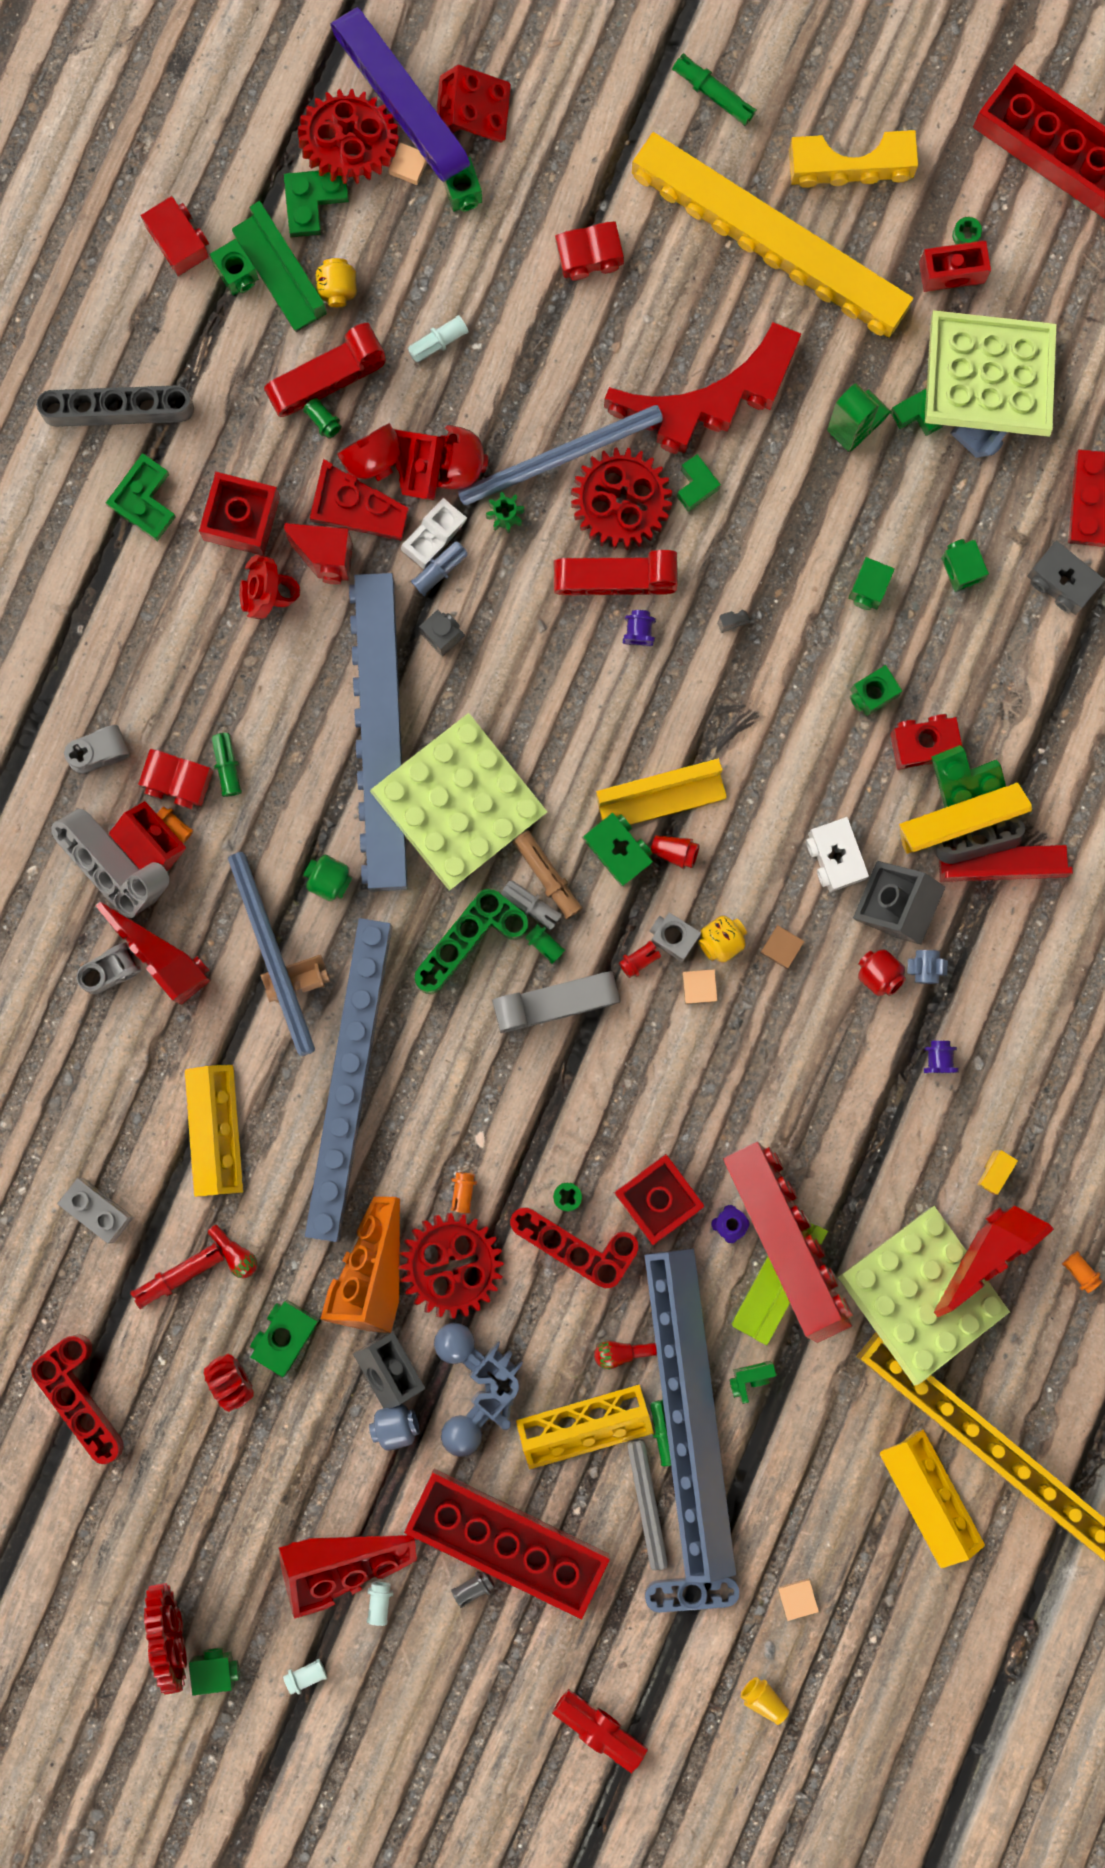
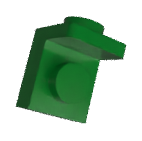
M771 1361L733 1369L735 1378L729 1379L733 1397H739L742 1404L749 1403L745 1384L750 1383L751 1387L769 1384V1378L776 1376L774 1364Z

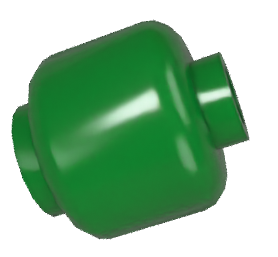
M329 855L321 856L318 862L311 859L303 874L304 877L308 878L306 883L307 890L329 902L335 900L336 897L341 899L353 878L349 875L350 869L346 864Z

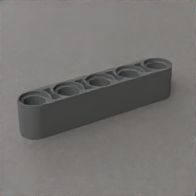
M176 385L48 390L39 395L36 403L37 410L45 422L54 427L184 422L190 419L194 413V405L189 393L185 388ZM176 399L186 400L184 406L180 409L171 408L172 402ZM145 400L154 401V405L149 410L140 409V405ZM115 401L123 402L121 409L118 411H109L111 403ZM82 403H92L91 408L87 412H78V407ZM51 404H60V408L56 413H46L47 408Z

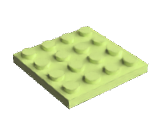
M933 310L930 324L925 423L1050 437L1053 430L1057 324Z
M469 713L370 790L371 794L449 891L547 813L546 809Z
M935 1206L926 1210L838 1276V1279L914 1386L928 1378L1010 1313L991 1284L983 1279L982 1282L985 1285L952 1312L940 1317L934 1314L935 1308L967 1252Z

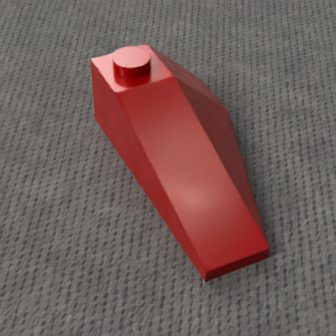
M99 902L96 905L97 909L119 936L127 940L128 946L134 955L144 964L148 965L146 967L147 971L172 1001L180 1005L184 1004L211 981L206 975L209 968L198 956L192 959L188 954L105 904Z
M1015 1205L1004 1211L1001 1207L992 1211L985 1217L988 1223L978 1230L935 1308L934 1314L940 1317L952 1312L985 1285L982 1282L983 1279L988 1281L997 1274L1002 1273L1008 1268L1005 1261L1008 1263L1021 1254L1025 1255L1050 1234L1054 1228L1049 1223Z
M409 1535L309 1538L278 1548L281 1570L294 1619L325 1610L335 1605L334 1599L350 1591L354 1595L361 1591V1585L372 1578L384 1579L417 1561L415 1538Z

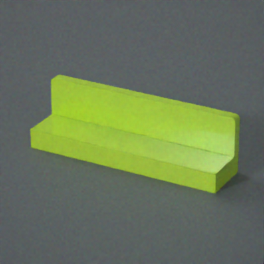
M810 1223L811 1228L807 1229V1231L821 1245L828 1231ZM768 1256L731 1323L734 1328L766 1346L790 1304Z

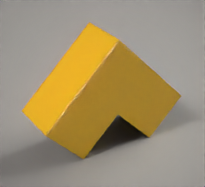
M994 1150L984 1166L986 1170L977 1185L993 1195H998L1018 1160L1002 1150Z

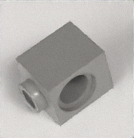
M670 912L665 919L659 916L649 931L654 934L651 939L653 944L681 962L684 961L701 932ZM672 927L677 928L682 934V940L677 944L667 942L664 937L665 930Z

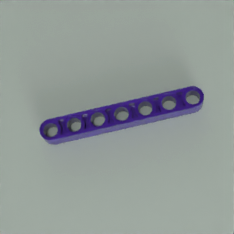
M356 7L331 22V29L340 45L439 179L444 182L470 166L469 158L461 144L363 12Z

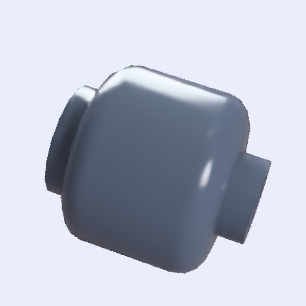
M401 1404L390 1409L382 1408L377 1410L374 1415V1423L369 1424V1430L374 1443L379 1442L384 1450L391 1451L411 1445L415 1440V1435H419V1424L414 1410H409L405 1405Z

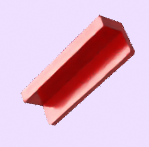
M1067 845L1020 846L954 864L944 863L939 860L940 882L1066 878L1073 874V867H1068Z

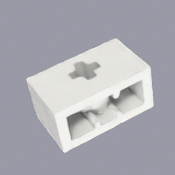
M847 817L810 830L808 833L809 839H806V845L811 857L816 856L820 868L817 869V875L822 887L827 886L829 892H833L862 882L869 877ZM832 848L835 853L841 852L843 855L839 859V864H837L835 859L830 860L828 858Z

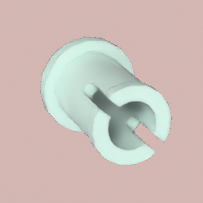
M375 1581L371 1583V1587L367 1591L370 1594L367 1623L385 1626L388 1623L389 1597L393 1596V1590H391L390 1583Z
M317 1659L296 1671L288 1670V1674L283 1676L289 1693L291 1695L294 1693L299 1695L302 1689L327 1679V1674L321 1660Z

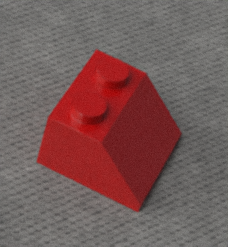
M285 523L284 530L291 547L317 578L323 579L324 583L334 585L341 584V581H349L353 543L348 529Z

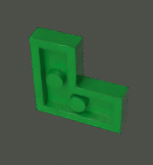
M319 170L284 174L290 238L321 235L318 205L349 202L347 183L343 184L342 176H337L334 181H331L330 172L320 176Z
M142 453L105 502L106 505L157 542L176 518L173 512L152 498L169 476V472Z
M961 745L931 757L944 808L1006 787L1002 767L997 760L970 770L966 752Z

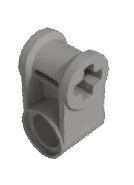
M111 725L71 741L65 747L64 756L75 772L84 774L106 765L121 762L129 757V752L119 726ZM79 751H83L85 754L84 761L82 762L77 760V753Z
M124 942L81 966L77 972L76 979L78 985L86 992L99 994L116 984L136 976L141 972V968L135 966L127 951L128 945ZM118 958H120L122 964L124 965V969L118 961ZM91 971L100 972V982L96 986L88 987L85 983L86 975Z

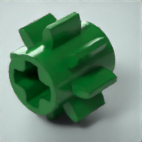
M501 492L500 498L497 501L489 499V506L493 511L486 513V519L495 520L493 530L496 531L499 527L506 528L507 533H510L511 527L514 524L517 526L522 525V520L517 515L523 514L525 508L524 506H516V494L512 498H508ZM502 508H507L508 512H510L509 517H503L501 513Z

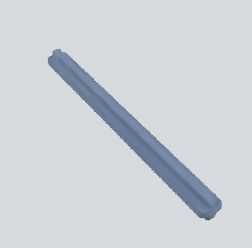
M657 405L651 406L477 481L470 487L459 489L460 500L464 505H469L660 423L663 420L660 408Z
M237 852L228 857L229 864L297 1053L300 1056H306L315 1051L313 1041L247 858L243 852Z

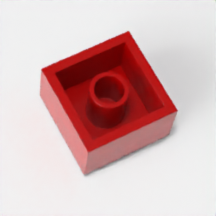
M215 471L199 529L203 540L264 556L280 500L277 487Z
M664 1154L613 1192L651 1245L657 1243L705 1207L667 1154Z

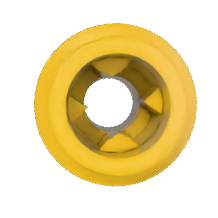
M754 1677L743 1688L740 1697L744 1700L746 1707L774 1722L776 1725L784 1722L789 1714V1709L766 1680Z

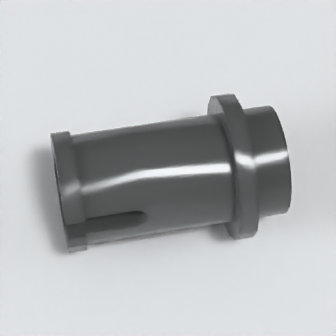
M477 1571L475 1572V1577L451 1589L453 1597L457 1604L460 1605V1608L465 1607L466 1604L485 1593L487 1595L491 1594L490 1590L495 1588V1585L489 1574Z

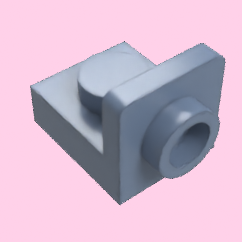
M955 426L950 434L977 458L992 456L998 452L1003 445L1002 439L1007 432Z

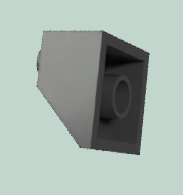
M877 861L853 919L893 937L921 945L943 895L945 886L924 872Z

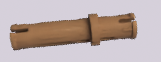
M526 831L513 841V844L545 887L546 891L544 893L547 897H552L566 920L580 912L583 907L567 887L568 881L560 877L536 843L530 831Z

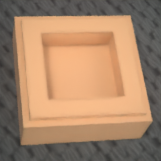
M400 143L388 171L392 176L418 185L427 161L418 149Z
M715 969L682 973L685 1004L717 1002Z
M809 1578L778 1587L787 1621L819 1612Z

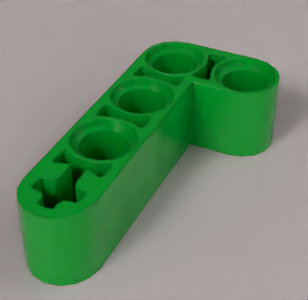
M855 383L836 402L827 431L850 453L889 416L891 410L870 389L864 391Z
M494 889L482 890L418 967L414 977L417 987L425 994H434L441 990L491 927L510 940L523 938L528 931L527 916ZM484 898H495L499 903L498 908L491 913L484 912L480 907ZM510 917H518L523 921V927L519 932L512 933L506 929L505 923ZM468 921L476 923L479 927L477 934L471 938L463 936L460 932L462 925ZM447 946H453L458 950V957L453 962H445L440 957L442 949ZM436 959L441 967L447 969V972L443 974L439 969L434 976L437 983L434 986L429 983L425 987L422 985L424 983L422 975L425 972L430 975L435 970L436 966L431 962Z

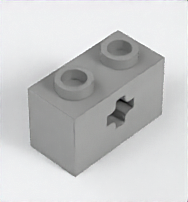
M77 1178L57 1203L107 1244L115 1243L134 1218L85 1178Z

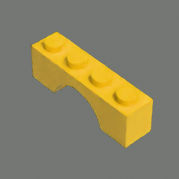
M916 131L884 132L877 148L861 157H846L836 153L829 147L823 135L792 137L789 146L791 185L810 188L819 183L842 186L854 181H861L863 184H874L879 180L890 179L897 183L908 181L910 178H914L918 168Z

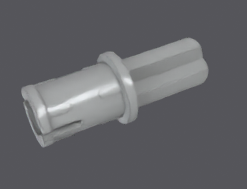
M509 881L501 892V895L524 911L526 916L527 914L550 931L562 915L538 899L540 895L537 894L535 897L514 881Z

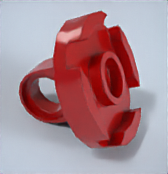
M262 555L251 557L245 566V569L250 570L247 581L241 580L240 605L243 612L249 613L247 617L261 620L267 617L273 606L288 607L299 598L301 590L294 578L278 574L274 559ZM278 585H285L290 590V598H284L279 593Z

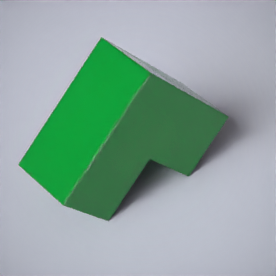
M927 389L892 407L890 414L899 429L917 420L925 436H928L944 426L925 423Z
M698 454L682 464L681 472L690 483L677 492V498L687 512H689L720 489L721 484Z

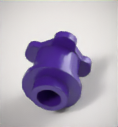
M632 610L631 615L625 616L627 634L624 635L622 643L627 645L653 646L655 637H652V624L656 623V618L651 617L649 611Z
M931 1041V1047H925V1051H928V1068H924V1073H959V1068H954V1051L957 1050V1047H950V1041Z
M733 1205L725 1206L719 1216L711 1222L712 1229L718 1231L727 1243H735L745 1235L750 1226V1222L744 1213ZM730 1218H734L737 1221V1227L734 1230H729L726 1227V1222Z

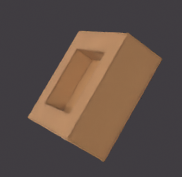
M777 925L760 953L788 969L804 941Z

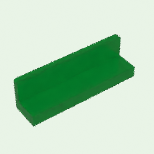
M258 201L249 207L252 216L233 227L232 232L295 332H298L327 314L325 303L262 203Z

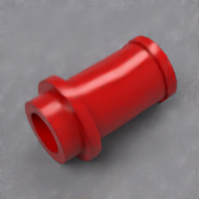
M648 941L647 944L631 955L622 956L623 960L619 962V965L628 978L632 976L638 977L639 971L661 958L660 952L654 950L656 946L651 941Z

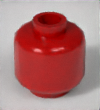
M885 949L875 953L868 951L858 963L861 966L858 979L877 996L886 994L892 996L901 988L906 980V977H904L905 966Z

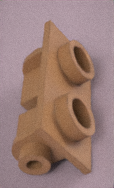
M321 954L286 966L296 995V990L302 989L304 993L319 987L323 988L325 983L330 982V976ZM269 972L261 974L268 1001L279 1003Z

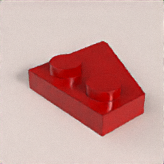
M394 429L401 448L399 459L395 464L400 474L399 483L402 495L434 500L445 438Z

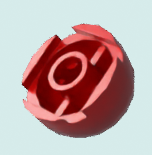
M388 423L341 450L337 455L344 468L354 477L364 480L375 477L378 482L393 473L391 466L398 461L401 453L400 441L394 428Z
M447 425L444 428L449 431L447 436H440L445 439L440 463V479L437 481V487L464 489L475 483L480 473H485L488 466V455L484 454L483 444L479 437L471 430Z

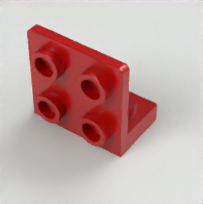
M458 64L440 76L436 112L452 134L461 129L501 143L506 140L511 84L508 81Z

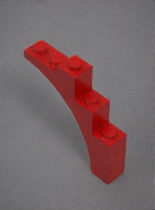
M772 322L757 349L742 365L725 378L705 388L685 394L658 397L631 394L609 387L604 399V408L608 409V413L612 416L624 419L657 405L660 408L663 420L646 428V430L653 431L654 428L659 430L656 442L661 444V448L674 454H677L679 451L685 454L699 421L704 422V426L712 431L720 432L724 430L728 432L742 399L746 400L747 404L755 409L763 410L766 408L771 410L799 344L801 333Z

